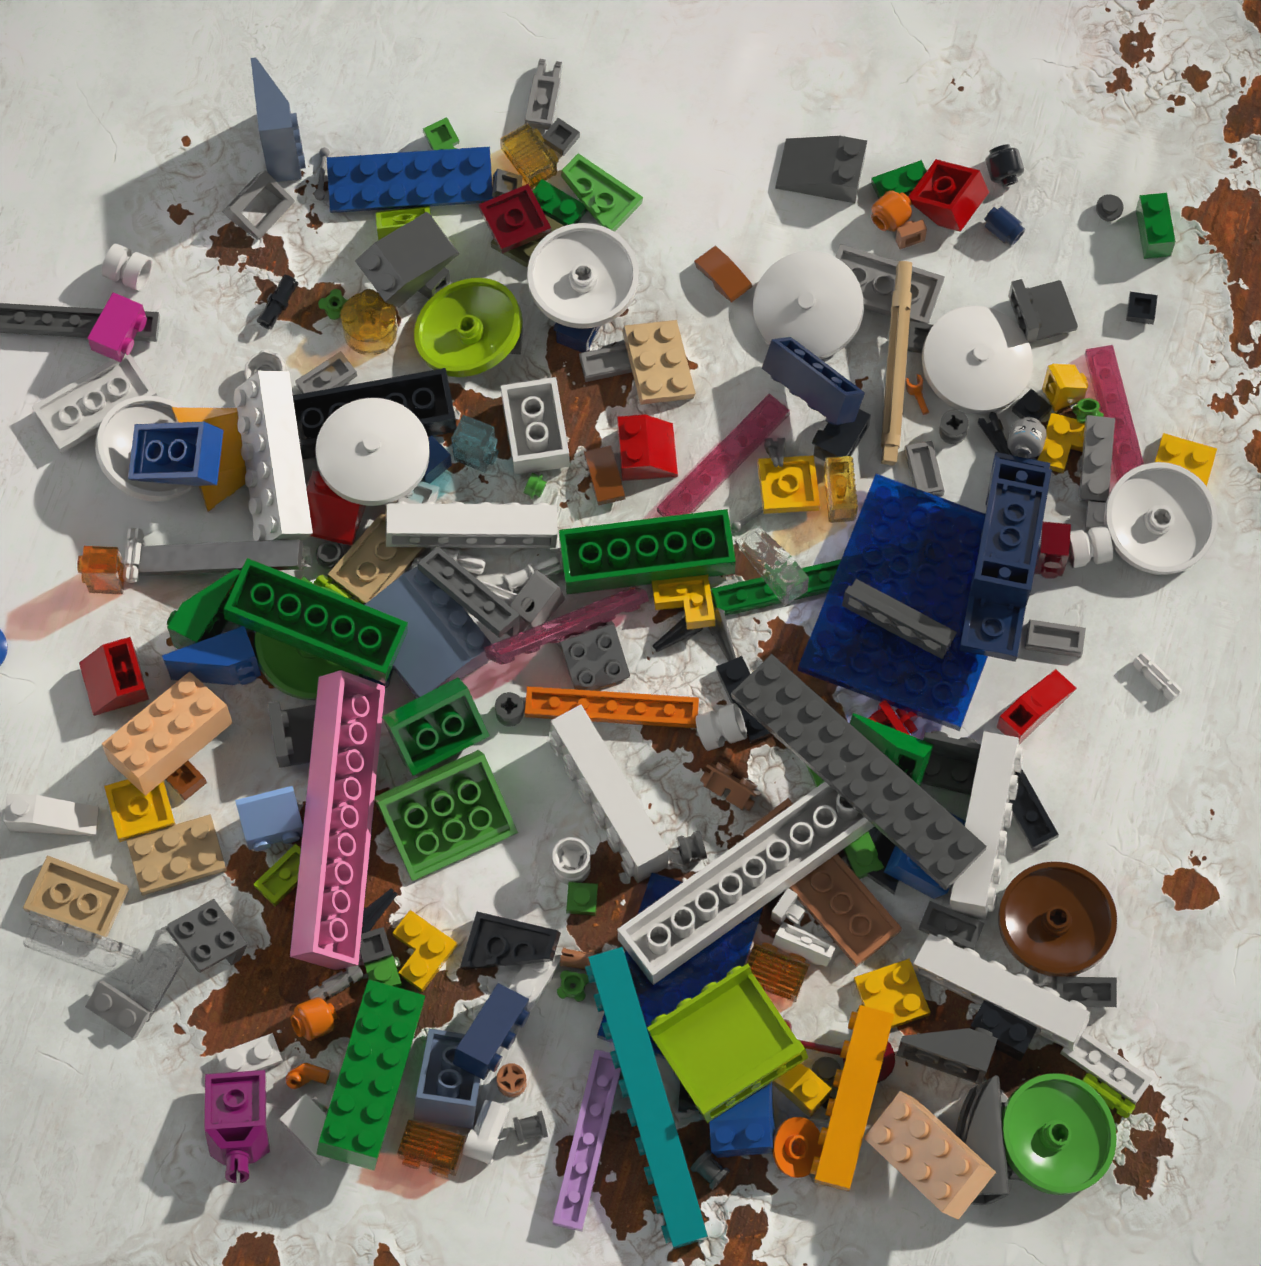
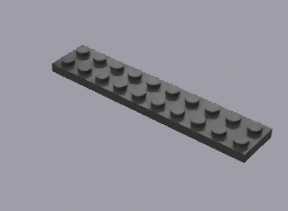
M772 654L731 693V697L945 890L986 850L987 846Z

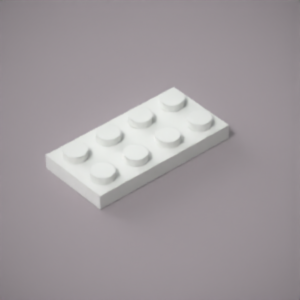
M125 354L121 362L112 359L36 403L32 408L62 454L96 434L105 415L118 403L137 396H157V393L131 354Z

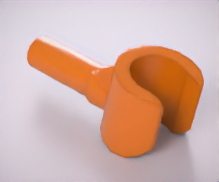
M917 374L918 384L912 385L909 382V378H907L906 390L908 394L915 396L922 414L926 415L929 413L922 394L923 378Z

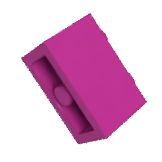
M113 292L87 338L91 350L121 362L125 354L129 355L132 351L137 332H141L146 325L147 317L143 305Z

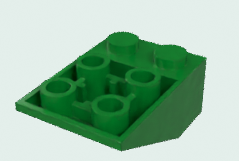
M853 713L850 724L921 787L934 744Z

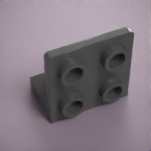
M1022 279L1011 281L1008 297L1019 327L1024 332L1029 343L1077 330L1078 324L1062 281L1058 280L1032 288H1025Z
M609 618L555 636L558 647L564 654L574 689L592 691L630 677L615 624Z
M279 701L268 703L279 768L310 763L316 704L281 710Z
M941 731L925 732L923 741L934 744L922 784L970 795L981 744H977L974 739L961 737L960 739L951 738Z
M215 899L170 922L166 927V930L199 973L224 959H227L230 965L239 962L248 945Z

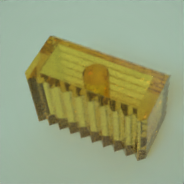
M526 123L500 138V146L518 174L523 176L524 182L533 189L541 179L547 181V179H551L552 176L557 174V163L559 160L551 148L547 150L544 146V139L537 128L532 129L529 123Z
M851 456L826 458L824 463V479L828 520L831 523L854 521L857 517L858 500L853 458Z

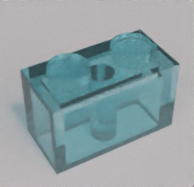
M463 415L451 438L454 461L485 473L488 465L495 463L499 451L496 449L498 439L495 438L494 427Z

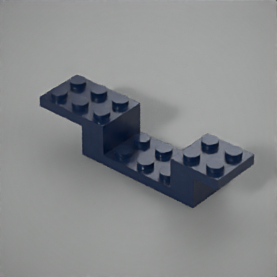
M995 452L985 503L987 505L978 558L970 586L959 647L960 651L1016 662L1025 609L1032 589L1052 472L1048 462Z

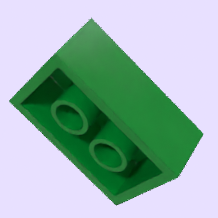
M459 677L382 716L399 756L412 776L490 736L468 687Z

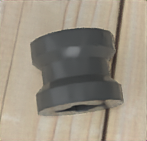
M958 410L947 411L942 416L939 427L941 439L949 444L962 442L966 437L968 429L967 416Z
M507 692L501 694L496 699L495 713L499 723L511 727L521 722L524 716V706L520 696Z
M700 831L693 832L689 837L682 835L676 837L679 853L684 865L690 864L693 859H707Z

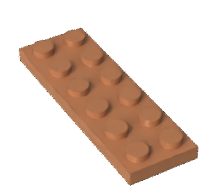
M787 798L745 831L743 837H748L793 805L791 800ZM835 854L789 887V889L798 894L797 899L856 967L902 931L901 926L838 854Z

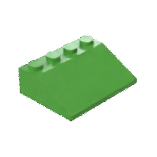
M480 750L374 797L382 819L412 881L518 833L488 761Z

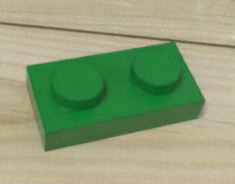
M922 160L872 177L871 184L878 199L888 191L902 192L909 196L927 170Z
M543 179L533 190L544 214L564 226L577 224L587 212V208L583 203Z

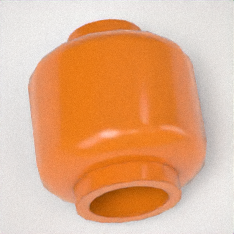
M886 192L872 206V221L882 231H897V228L906 223L912 216L911 200L902 192Z
M315 997L298 1004L294 1008V1015H291L290 1019L298 1037L303 1036L304 1039L312 1041L333 1031L337 1013L331 1003L327 1004L322 998Z

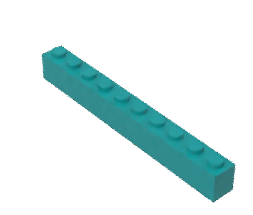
M623 947L588 957L590 965L585 966L590 984L596 982L599 993L593 995L598 1012L604 1011L607 1022L602 1023L606 1040L612 1039L615 1051H611L610 1054L614 1068H621L624 1079L618 1082L623 1098H630L632 1108L627 1109L631 1126H638L641 1137L635 1138L640 1156L645 1154L647 1156L649 1166L644 1167L648 1184H655L658 1195L652 1197L657 1214H664L666 1225L661 1226L665 1243L672 1242L673 1248L676 1249L709 1239Z

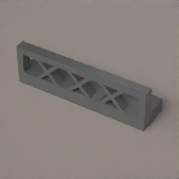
M439 546L418 562L419 571L497 637L500 638L503 634L507 633L513 639L519 634L520 614Z
M858 579L854 581L852 586H848L842 602L843 607L942 660L957 635L956 631Z

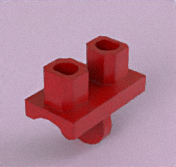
M886 700L879 703L878 710L868 718L908 735L918 731L913 723L919 717L916 711L906 713L901 706L894 712Z

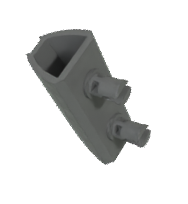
M997 1075L969 1090L962 1105L955 1135L996 1171L994 1176L971 1203L974 1205H988L1008 1196V1180L1023 1181L1006 1161L1002 1131V1110L1006 1102H1001L1000 1082Z

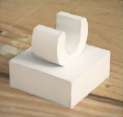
M787 888L772 910L771 920L781 926L787 917L791 922L798 925L805 912L803 908L796 905L798 894Z

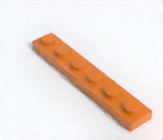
M527 686L525 717L555 719L571 709L582 705L592 722L697 728L696 716L698 715L699 697Z

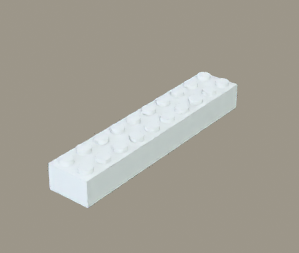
M824 782L618 928V940L654 985L787 890V888L794 885L868 832L874 825Z

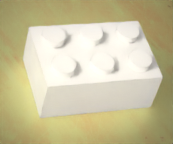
M556 377L501 385L502 404L514 475L570 467L569 449Z

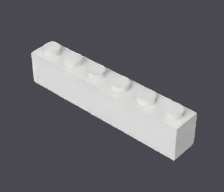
M403 501L386 503V547L556 548L558 536L557 505H549L547 503L521 505L515 502L508 504H491L489 502L479 504H464L462 502H452L450 504H436L434 502L408 504Z
M929 933L913 963L916 974L979 1005H982L985 1000L1037 1027V1034L1074 1051L1089 1022L1090 1012L1086 1010V1006L1075 1000L1069 1002L1060 998V994L1049 987L1042 989L1034 985L1033 981L1023 974L1014 975L1006 971V967L999 962L992 960L989 963L979 958L980 955L976 951L966 947L961 949L953 945V941L946 936L940 934L934 936Z

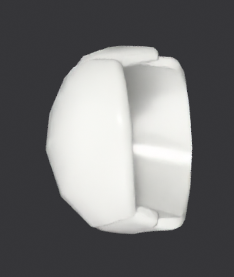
M262 350L251 356L245 364L244 376L248 380L258 371L287 372L284 360L278 353Z

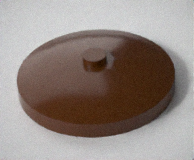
M1044 862L1023 870L1010 882L1000 902L998 925L1005 946L1014 958L1025 967L1047 976L1068 977L1091 969L1104 958L1116 934L1117 912L1108 889L1091 872L1066 862Z

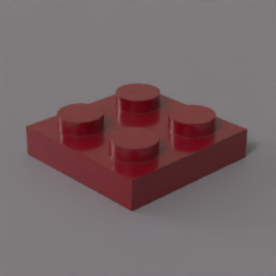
M529 184L479 204V211L502 254L552 232V228Z

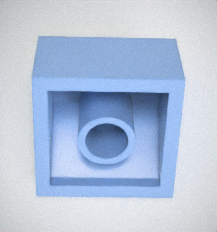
M293 786L235 800L249 850H266L272 846L271 844L282 841L285 844L293 843L302 837L303 823Z

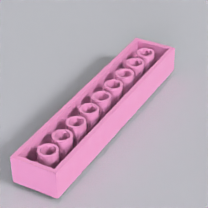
M342 670L320 676L318 680L290 957L333 970L357 966L359 963L385 686Z

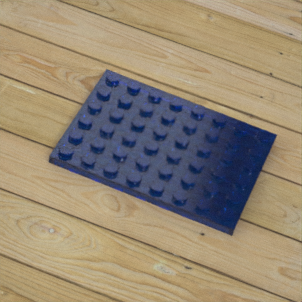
M875 474L799 663L798 671L882 702L885 700L893 707L913 712L917 716L960 731L988 656L959 650L985 514ZM858 579L956 631L957 635L943 660L843 607L842 602L848 586H852L854 581Z

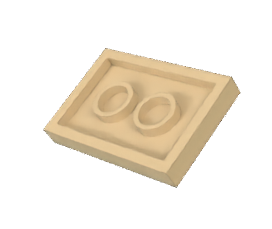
M677 320L625 325L622 333L640 405L693 399L696 393Z
M382 512L328 573V578L332 582L336 583L363 605L403 575L412 566L414 559L419 557L426 549V547H386V515Z
M211 814L126 839L142 896L227 871Z
M47 855L23 909L26 912L105 942L129 888L124 884Z

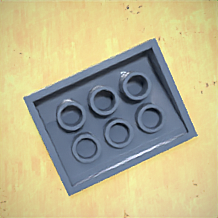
M256 57L251 58L258 129L267 172L277 182L302 179L301 169L306 168L297 113H291L288 100Z
M418 566L401 575L365 604L368 607L408 622L407 635L392 668L416 698L457 677L461 679L488 663L494 648L493 644L464 608L419 571Z

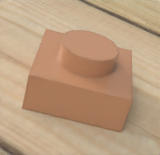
M923 219L917 222L908 221L897 228L896 242L899 249L925 241L927 227Z

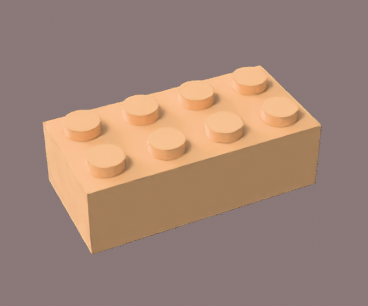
M188 672L105 740L102 746L108 761L146 796L233 722L227 705L191 672Z
M902 1091L897 1094L863 1137L942 1213L958 1220L996 1173L923 1104Z

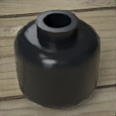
M1010 144L1001 145L989 150L990 155L986 157L985 162L991 181L994 183L1002 182L1003 187L1017 183V177L1024 173L1019 150L1010 147Z

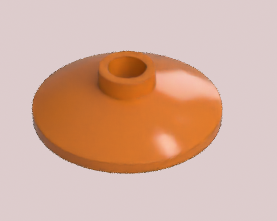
M804 1117L789 1118L778 1127L774 1134L773 1158L780 1171L787 1176L801 1178L809 1175L814 1156L821 1157L823 1146L818 1145L820 1132L817 1126L809 1119Z

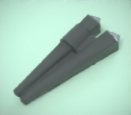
M766 438L764 447L774 467H783L785 438H777L775 442L772 438Z
M716 608L714 611L715 626L708 627V629L716 639L727 660L730 661L735 659L736 655L724 610Z

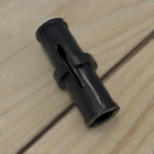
M283 275L273 294H269L268 302L257 318V322L262 327L272 330L279 315L289 306L288 301L299 285L298 281L293 277Z

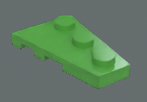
M579 153L562 169L561 177L600 226L615 232L642 204L643 197Z

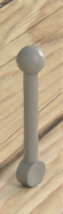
M325 147L319 151L321 156L318 189L314 192L315 198L319 201L325 198L323 186L326 157L330 154L329 149Z
M760 507L741 521H734L731 525L732 530L739 532L743 525L763 513V507Z

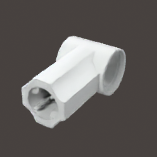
M485 1100L474 1130L471 1129L467 1136L462 1154L491 1165L498 1150L499 1136L508 1116L509 1108L500 1103Z

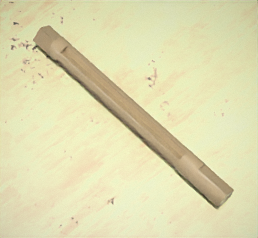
M899 261L896 266L895 291L892 294L881 434V464L895 465L897 463L901 440L912 293L910 292L912 262Z

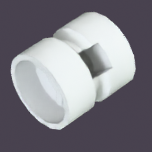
M115 243L105 256L102 275L116 282L120 279L124 285L140 291L149 279L153 260L151 257L139 252H135L132 255L131 249Z
M1107 526L1090 528L1088 533H1085L1083 530L1071 531L1068 560L1072 568L1088 566L1091 560L1095 564L1111 562L1113 560V546Z
M735 703L719 708L717 714L709 711L696 716L697 730L702 744L707 751L724 746L726 740L729 743H734L747 738L743 716Z
M567 837L555 845L552 851V862L556 878L567 885L569 882L582 883L590 873V851L588 846L582 840L575 837Z

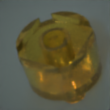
M365 289L347 300L340 315L343 334L348 346L355 352L364 355L365 353L381 354L390 349L396 341L398 332L397 315L394 305L386 303L380 294L373 289Z

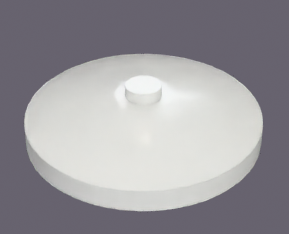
M590 223L571 224L554 230L538 243L528 264V287L536 306L551 320L573 328L598 327L618 318L632 303L639 282L638 263L629 244L611 229Z
M817 251L793 253L775 262L759 280L753 298L754 319L761 336L768 345H770L772 339L792 337L820 359L839 352L853 339L860 327L864 313L862 290L852 270L836 257Z
M965 306L946 313L933 325L923 344L922 367L928 384L941 400L963 412L987 414L1006 408L1023 392L1032 373V351L1024 332L1011 318L992 308Z
M137 396L118 403L105 415L96 435L95 450L103 473L113 485L132 497L146 501L175 499L194 487L189 485L131 481L128 479L134 424L176 423L172 407H184L162 397Z
M382 398L359 399L340 407L324 422L316 441L317 466L327 486L345 500L368 506L392 503L409 494L425 475L429 463L428 436L420 420L403 405Z
M1154 462L1143 464L1130 470L1114 485L1105 504L1104 524L1109 530L1113 548L1123 560L1141 571L1166 575L1190 568L1207 553L1216 536L1218 515L1215 501L1209 489L1195 474L1175 464Z

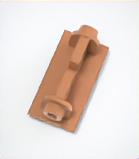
M718 762L717 765L714 763L707 764L706 767L712 771L710 773L706 771L701 777L700 781L704 783L703 787L720 797L728 788L731 791L726 800L742 811L744 809L750 811L755 803L751 798L753 796H761L762 794L756 790L757 785L745 777L739 780L731 775L733 770L721 762Z

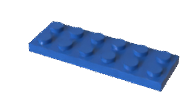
M490 147L326 157L330 213L475 204L493 199Z

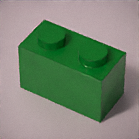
M1167 193L1140 195L1136 207V216L1144 259L1170 257L1176 241Z

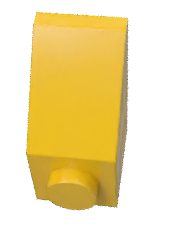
M1048 365L1042 390L1054 412L1085 398L1088 381L1082 372L1079 373L1075 365Z
M802 1064L795 1066L772 1081V1084L809 1118L828 1100L832 1090L812 1070Z

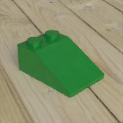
M234 569L183 602L177 611H172L167 620V629L175 648L181 649L222 633L228 623V620L225 619L224 607L239 577L240 570Z

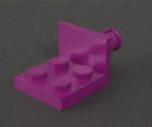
M265 1070L205 1074L204 1130L208 1149L212 1158L222 1165H226L225 1179L231 1183H237V1171L240 1173V1183L246 1182L249 1179V1164L257 1162L270 1152L266 1128Z

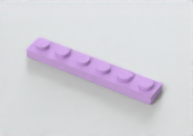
M596 1049L594 1051L553 1219V1225L581 1232L621 1073V1068H614L609 1052Z

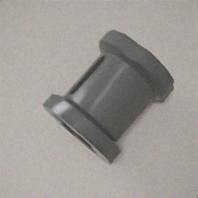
M542 1110L538 1111L537 1115L522 1119H518V1117L513 1118L519 1144L524 1143L526 1139L541 1135L543 1138L548 1137Z
M707 1150L695 1161L690 1170L692 1172L697 1171L713 1190L725 1179L730 1170L727 1167L723 1168L711 1156L712 1152Z

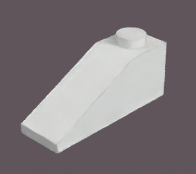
M7 793L4 823L10 832L96 836L99 807L39 795Z

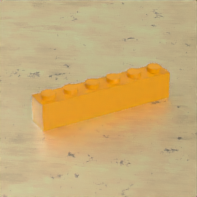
M859 1005L858 1013L851 1012L848 1029L853 1030L851 1040H844L840 1057L846 1060L843 1070L837 1069L833 1086L838 1087L836 1099L829 1098L825 1114L831 1117L828 1128L822 1127L818 1141V1145L823 1146L821 1157L814 1156L810 1174L816 1175L814 1183L850 1191L894 1018L893 1013Z

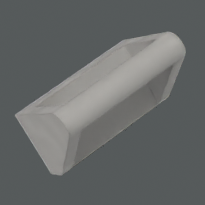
M265 170L258 173L222 212L248 234L260 240L295 200ZM265 187L280 198L281 201L255 227L241 212Z

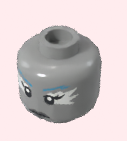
M1033 417L1018 419L1013 423L1007 440L1009 450L1018 457L1031 459L1039 456L1045 444L1046 429L1039 420Z

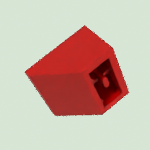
M131 637L103 644L79 662L94 716L150 700Z

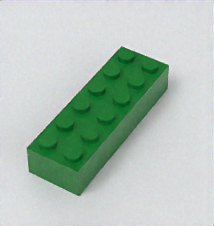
M728 509L559 530L566 595L652 584V581L735 574L736 559Z
M249 558L246 559L224 607L225 619L382 683H386L408 631V622Z
M368 979L318 1142L317 1155L375 1171L426 995Z

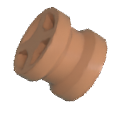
M509 1063L499 1069L496 1079L499 1091L508 1098L520 1096L527 1086L526 1074L523 1068L517 1064Z

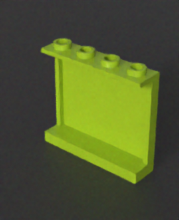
M748 963L743 967H734L727 973L724 979L718 983H709L701 990L699 995L693 999H684L676 1006L674 1011L667 1015H659L647 1027L651 1038L707 1123L808 1059L806 1049L786 1024L753 975Z

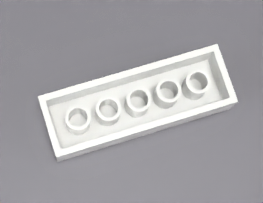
M258 371L237 387L234 393V404L237 407L239 417L237 427L242 438L241 455L243 460H245L246 466L245 483L249 488L250 495L249 510L253 516L254 523L253 538L255 541L291 539L303 541L313 532L289 372Z
M579 705L551 720V732H549L552 740L550 741L551 748L557 757L562 755L566 763L564 769L570 780H577L580 787L578 789L580 797L586 805L591 804L594 810L592 816L598 827L606 829L609 836L607 837L608 844L614 853L619 851L623 859L621 865L629 878L633 876L636 882L639 883L667 868L668 848L583 706Z
M985 731L983 733L965 827L981 840L987 848L953 883L950 898L951 909L969 917L986 920L988 911H994L996 888H993V883L999 884L1001 877V860L998 858L999 855H1005L1007 832L1004 831V827L1010 828L1013 814L1012 803H1009V801L1016 799L1018 776L1015 775V772L1021 773L1024 757L1023 748L1019 747L1018 737Z

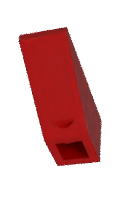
M1055 669L1020 696L1000 715L997 728L1004 735L1018 737L1020 745L1077 688Z

